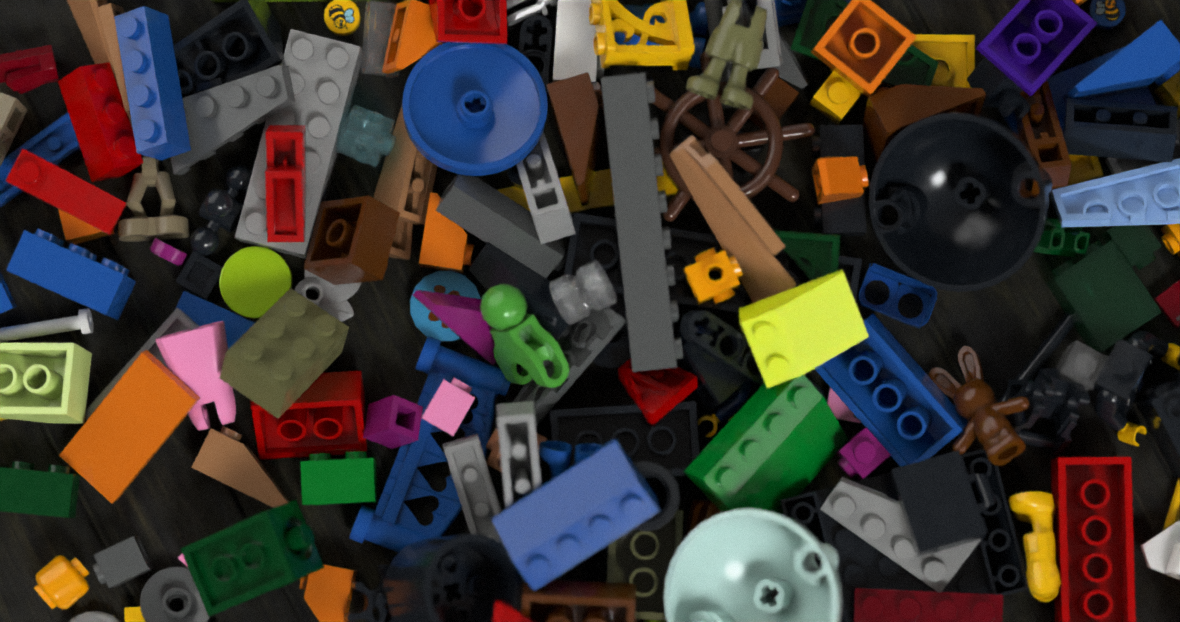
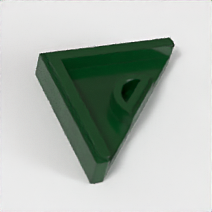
M773 230L785 245L782 250L810 282L838 271L840 235Z

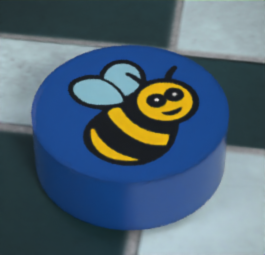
M1092 0L1088 7V15L1098 23L1096 27L1100 29L1114 28L1123 20L1126 12L1123 0Z

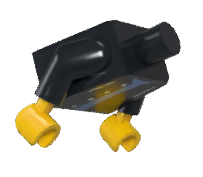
M1146 331L1135 332L1128 341L1122 339L1117 341L1095 380L1093 390L1096 414L1113 430L1118 431L1119 441L1136 447L1139 446V443L1135 440L1136 434L1146 435L1147 430L1142 425L1129 422L1126 415L1158 358H1161L1169 366L1180 370L1178 365L1180 346L1174 343L1168 344L1166 341Z

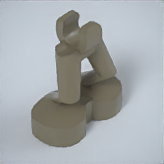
M148 156L142 157L144 162L142 164V173L133 175L126 202L134 217H128L118 222L119 240L136 242L151 241L155 238L167 240L189 237L188 219L173 214L176 198L170 174L160 172V163L157 159ZM147 187H156L161 198V210L158 217H147L141 205V200Z

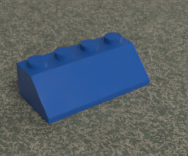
M872 314L863 321L869 335L868 338L814 369L890 453V456L896 463L902 467L931 458L963 431L968 424V420L958 414L954 404L880 320Z
M615 438L492 517V522L513 563L532 590L535 591L658 513L659 507L657 496Z

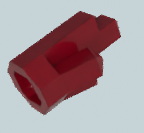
M52 45L0 54V83L6 82V85L14 92L17 91L23 94L41 85L59 81Z

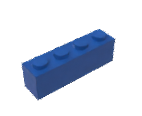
M142 6L115 16L137 153L154 159L164 160L191 151L168 15Z

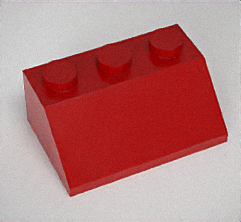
M362 371L322 373L279 419L251 400L259 459L309 457V454L316 453L345 455V452H368L367 439L363 438L366 423V407Z

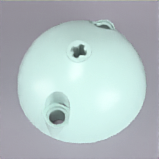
M737 509L717 514L702 522L687 535L670 562L664 588L667 622H840L842 599L839 577L836 570L838 565L837 553L830 545L820 543L811 532L799 523L774 512L756 509ZM814 552L821 558L822 566L820 569L816 564ZM775 589H777L779 595L775 597L774 601L771 595L774 594Z

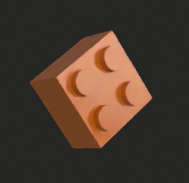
M851 0L811 50V53L868 97L874 92L917 36L871 0Z

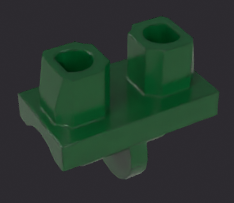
M1047 216L1042 236L1034 252L1075 257L1076 253L1085 254L1088 248L1090 233L1082 231V227H1061L1058 218Z

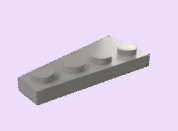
M844 477L839 480L820 507L823 512L937 592H942L980 542V540L917 557L900 502L888 498L884 493Z

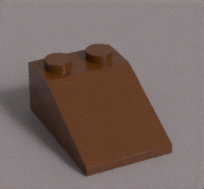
M587 72L546 84L553 116L581 206L589 204L602 134L601 117L605 116L603 94L599 82L592 84Z
M900 84L890 89L889 87L879 88L867 100L862 123L864 138L878 162L881 153L891 140L906 127L921 119L949 113L980 115L986 93L983 88Z

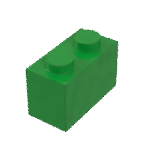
M367 451L345 452L346 459L331 460V453L309 454V461H300L302 505L378 502L376 459L367 458Z

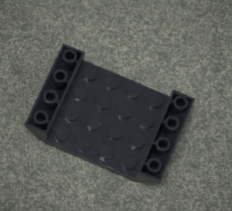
M985 449L965 453L962 457L967 468L966 474H986L996 503L980 514L981 518H984L988 530L985 538L981 539L942 592L1005 596L1029 590L1026 571L999 468L988 460ZM890 473L854 481L884 493L888 498L899 502L896 490H894ZM972 483L970 485L977 505L981 504L975 483ZM834 487L780 500L785 517L791 518L805 527L820 543L830 545L837 553L838 565L836 570L839 577L842 599L840 622H854L855 588L937 592L820 509ZM814 552L816 564L820 569L822 566L821 558Z

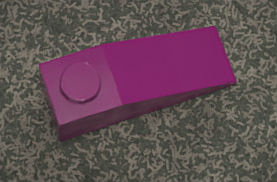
M422 290L415 291L412 295L474 351L494 365L496 362L494 358L495 341L490 333L493 327L489 326L482 317L480 309L482 299Z

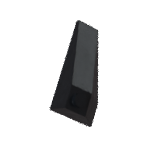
M240 0L173 46L182 96L207 90L269 69L284 59L281 27L265 0Z

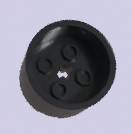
M463 534L427 538L404 547L394 557L387 570L383 591L387 592V603L392 617L389 619L390 622H493L496 600L503 601L520 612L523 599V582L521 573L513 563L505 546L495 539L482 534Z

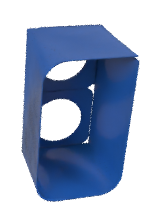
M874 263L871 267L869 266L870 269L867 271L856 301L857 305L918 329L928 322L937 300V292L934 287ZM880 280L887 284L890 295L884 304L873 305L866 300L864 291L869 282ZM913 293L921 298L923 310L918 317L910 319L900 314L898 302L903 295Z

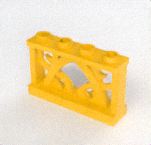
M591 0L589 23L590 25H595L596 33L593 39L594 54L600 56L601 68H610V65L672 66L673 70H687L695 47L686 0H661V2L647 9L643 20L629 12L617 0ZM658 15L664 18V23H659L655 19L654 25L650 24V19ZM622 32L626 36L623 43L630 41L633 34L639 36L640 41L636 45H619L615 41L614 33ZM648 40L660 45H646Z

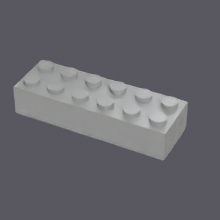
M290 29L281 65L289 67L295 102L265 122L235 238L242 243L265 247L273 251L306 259L321 202H325L364 53L361 47ZM269 125H306V224L304 242L267 241L265 132Z

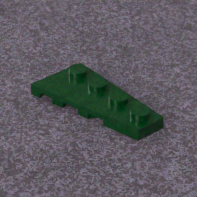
M807 0L790 51L821 61L811 53V50L849 3L844 0ZM910 45L881 82L894 87L900 84L931 86L939 62L913 45Z

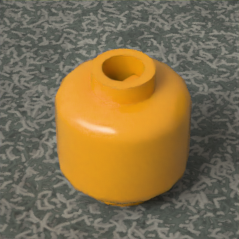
M58 555L37 572L35 576L37 585L33 588L52 610L56 606L60 609H68L88 592L89 584L85 577L90 573L76 557L69 561L65 556Z

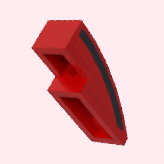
M269 125L265 132L267 241L304 242L306 224V125Z

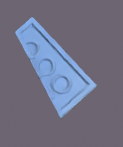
M1180 158L1174 159L1172 162H1162L1051 190V199L1061 227L1180 224Z

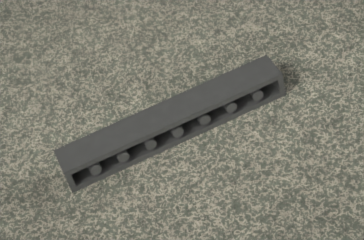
M645 73L602 77V94L632 370L636 372L677 367L676 359L683 358L681 336L674 337L672 327L673 322H679L677 300H669L668 286L675 285L673 263H665L664 253L665 249H671L669 227L662 228L660 213L667 212L665 190L658 191L656 176H663L661 154H654L652 140L659 139L657 117L650 118L648 103H655L653 81H646Z

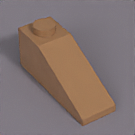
M222 426L220 432L212 428L210 429L191 468L273 508L290 502L249 446L240 442L241 434L225 426Z

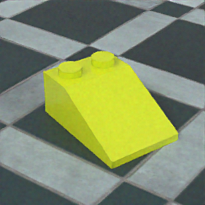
M843 269L739 308L742 328L767 388L799 377L869 337Z

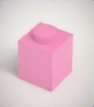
M453 378L451 383L443 380L424 412L422 419L454 436L475 400V397L470 395L472 388L456 378Z

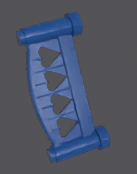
M428 336L415 370L428 374L417 403L423 406L422 416L443 380L451 383L452 379L456 378L472 388L470 394L477 397L478 406L471 410L473 414L472 421L468 424L461 423L458 428L465 432V437L478 433L486 459L488 452L486 445L491 437L495 400L498 394L506 396L511 382L505 378L500 368L440 345V340ZM421 417L418 441L400 446L376 510L364 505L361 506L349 539L361 544L366 540L399 553L409 544L427 538L442 537L462 510L452 474L445 478L447 482L446 488L441 492H436L417 468L439 462H448L446 455L430 434L442 431L441 429L423 420ZM430 495L435 496L439 501V506L432 512L433 522L428 526H423L417 521L404 501Z

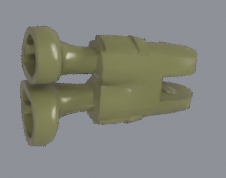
M730 0L718 27H715L711 33L705 49V53L708 54L711 60L702 75L692 76L688 79L686 89L701 97L716 100L725 65L727 62H731L733 64L731 74L719 101L731 107L750 110L754 100L752 95L746 91V77L748 71L756 70L759 65L761 53L763 52L762 37L767 20V9L757 6L754 15L750 19V27L746 28L736 24L740 17L743 1Z

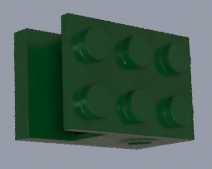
M297 500L266 510L181 548L208 617L271 590L279 589L324 568L314 544L313 531L306 524Z

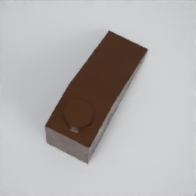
M1046 80L1031 97L1024 90L1020 93L1026 99L1031 109L1023 118H1018L1016 113L1015 117L1018 136L1032 150L1041 168L1046 170L1051 176L1053 190L1068 185L1072 164L1048 80ZM1026 178L1031 193L1039 194L1038 183L1031 178Z

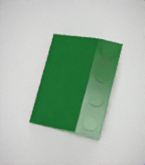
M803 374L769 388L764 383L684 472L722 513L737 509H756L781 515L783 510L780 500L799 495L849 439L824 397Z

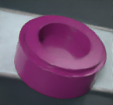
M157 238L154 239L149 248L150 252L177 266L182 265L187 256L183 251Z

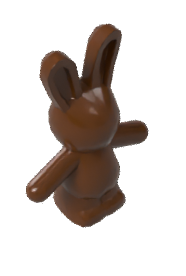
M963 346L958 352V362L966 380L964 385H961L948 371L942 368L935 367L929 372V377L946 396L953 400L958 414L969 421L953 443L952 450L953 452L959 450L960 455H963L977 437L985 449L988 460L997 466L1005 465L1025 450V442L1012 428L1005 416L1026 410L1029 407V400L1024 396H1019L996 403L995 392L983 379L978 354L970 346Z

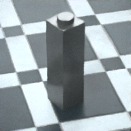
M456 174L443 192L436 208L437 212L485 243L489 242L543 277L547 278L553 269L559 272L566 263L568 254L566 248L570 240L569 236L541 245L531 212L476 176Z

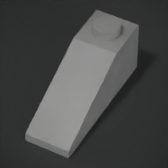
M543 131L535 148L527 157L516 164L541 245L576 234Z

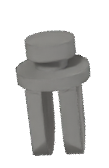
M507 0V12L534 1L537 2L509 15L507 23L510 26L525 21L526 18L532 15H539L541 13L543 16L548 15L546 5L556 6L558 5L557 0Z

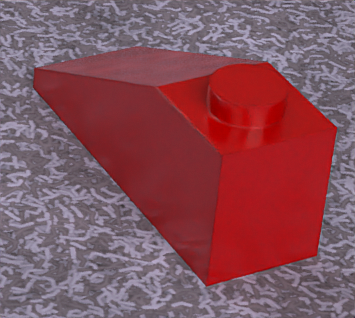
M23 148L5 180L14 187L108 235H111L127 205L126 202Z

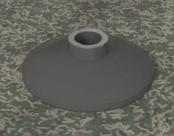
M170 567L155 573L146 582L141 592L140 609L145 622H208L211 617H208L189 568ZM174 601H179L184 607L180 611H173L170 608V604Z

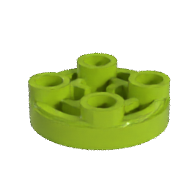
M252 246L235 252L225 262L221 270L219 286L224 301L234 312L246 318L260 319L292 288L293 275L289 266L279 254L265 247Z

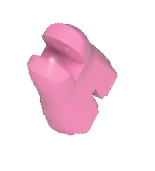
M224 321L213 322L195 327L192 330L187 329L156 338L155 341L167 368L201 398L188 413L190 420L197 430L210 429V418L206 404L215 402L222 425L234 422L236 401L233 387L220 379L225 353L228 351Z

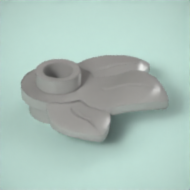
M305 270L304 279L296 285L294 290L307 298V290H315L318 293V299L310 301L339 321H345L354 316L353 309L347 300L358 291L361 282L334 285Z

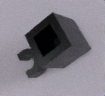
M986 57L968 76L967 81L971 88H983L986 93L982 107H998L1002 117H1008L1014 110L1018 118H1023L1031 109L1026 99L1020 95L1023 90Z

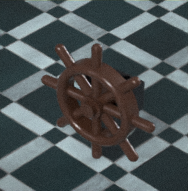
M705 51L700 55L702 73L706 70L711 60ZM768 67L752 89L746 87V91L752 95L754 100L750 110L738 108L729 121L724 119L722 103L719 101L727 84L726 81H720L716 100H710L687 91L676 101H673L654 87L655 103L652 104L665 112L666 116L660 130L659 146L653 147L654 154H661L664 171L672 184L678 189L667 205V212L662 214L666 221L675 220L689 199L694 200L670 158V152L691 135L695 137L707 154L710 153L721 164L737 186L748 172L754 176L750 181L739 186L748 200L759 194L766 186L789 202H794L799 198V191L775 173L782 158L783 141L810 137L814 134V126L811 123H802L781 127L775 111L764 99L766 93L779 77V70L776 67ZM707 101V106L705 105L697 117L689 112L697 104ZM754 112L762 122L764 130L743 133L740 129ZM680 123L688 130L681 138L680 143L674 144V135ZM762 144H768L767 156L762 165L757 159L763 152L764 147Z

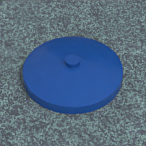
M446 42L437 46L423 56L412 69L404 87L402 101L405 128L417 150L438 167L466 176H485L502 172L527 157L543 134L548 107L545 85L538 70L526 56L507 44Z

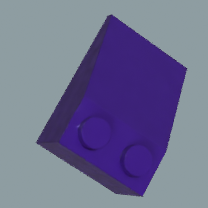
M1020 0L977 46L976 50L1031 97L1085 40L1098 23L1072 0Z

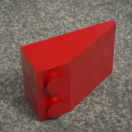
M429 0L436 42L507 44L506 0Z

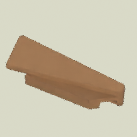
M693 135L689 136L670 152V158L720 246L725 250L728 258L735 256L743 274L739 279L752 302L755 303L792 289L797 284L774 257L785 245L721 164L710 153H706Z

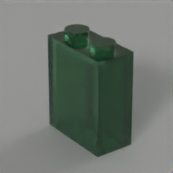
M1099 240L1087 248V252L1082 254L1084 258L1073 265L1069 259L1051 272L1055 278L1046 283L1064 312L1072 318L1075 328L1093 355L1104 351L1119 339H1122L1161 313V310L1113 240L1103 246Z

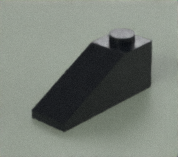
M489 242L485 244L468 270L487 291L489 288L499 284H509L519 289L526 300V314H534L539 325L557 340L570 324L579 299Z

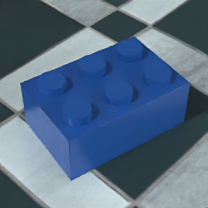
M37 228L35 235L24 230L6 269L7 271L119 320L136 283L135 280L128 277L130 270L106 258H103L101 264L95 262L97 255L72 243L66 249L62 247L65 241Z

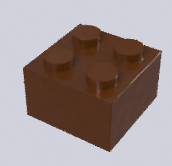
M371 196L321 202L303 269L334 285L383 280L388 266L393 238L396 235L400 213Z

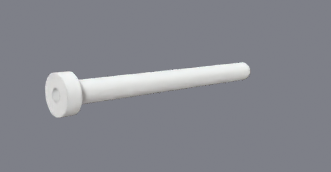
M89 308L79 309L76 316L0 328V343L80 329L82 334L93 333L92 314Z

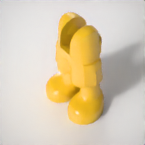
M1018 493L1009 497V506L1013 511V517L1017 521L1031 523L1033 527L1032 533L1023 536L1027 559V584L1031 594L1038 601L1049 602L1058 595L1059 586L1061 585L1059 570L1056 564V538H1054L1053 532L1055 503L1052 494Z

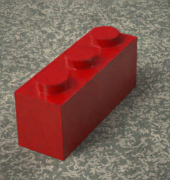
M110 62L80 66L58 81L92 182L122 177L144 163L141 154H138L136 151L134 133Z

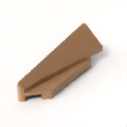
M67 0L94 63L110 62L125 111L132 127L114 19L115 16L124 13L123 7L112 3L108 4L107 0Z
M402 105L373 198L400 213L389 257L409 260L413 224L425 225L430 192L433 190L438 166L425 158L412 143L405 128Z

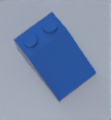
M1160 20L1073 87L1063 99L1067 103V98L1088 100L1145 89L1153 82L1159 87L1180 71V43L1162 20Z

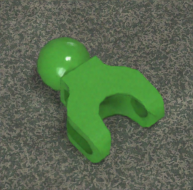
M499 284L489 288L482 297L480 309L483 319L489 326L493 327L490 333L495 341L494 358L505 378L513 384L524 385L533 379L542 387L555 388L560 386L568 377V362L558 342L539 325L534 314H526L527 304L524 295L519 289L509 284ZM550 360L554 365V374L551 378L548 377L544 368L543 361ZM517 364L524 367L520 375L517 373L516 370Z

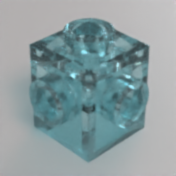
M354 105L343 124L336 152L354 158L361 163L376 167L383 155L389 156L393 149L396 136L391 135L395 120L385 117L378 112Z

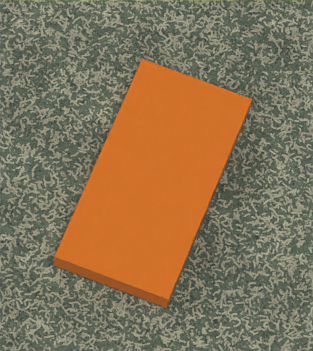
M145 350L141 352L59 456L113 504L125 492L201 398L154 355Z

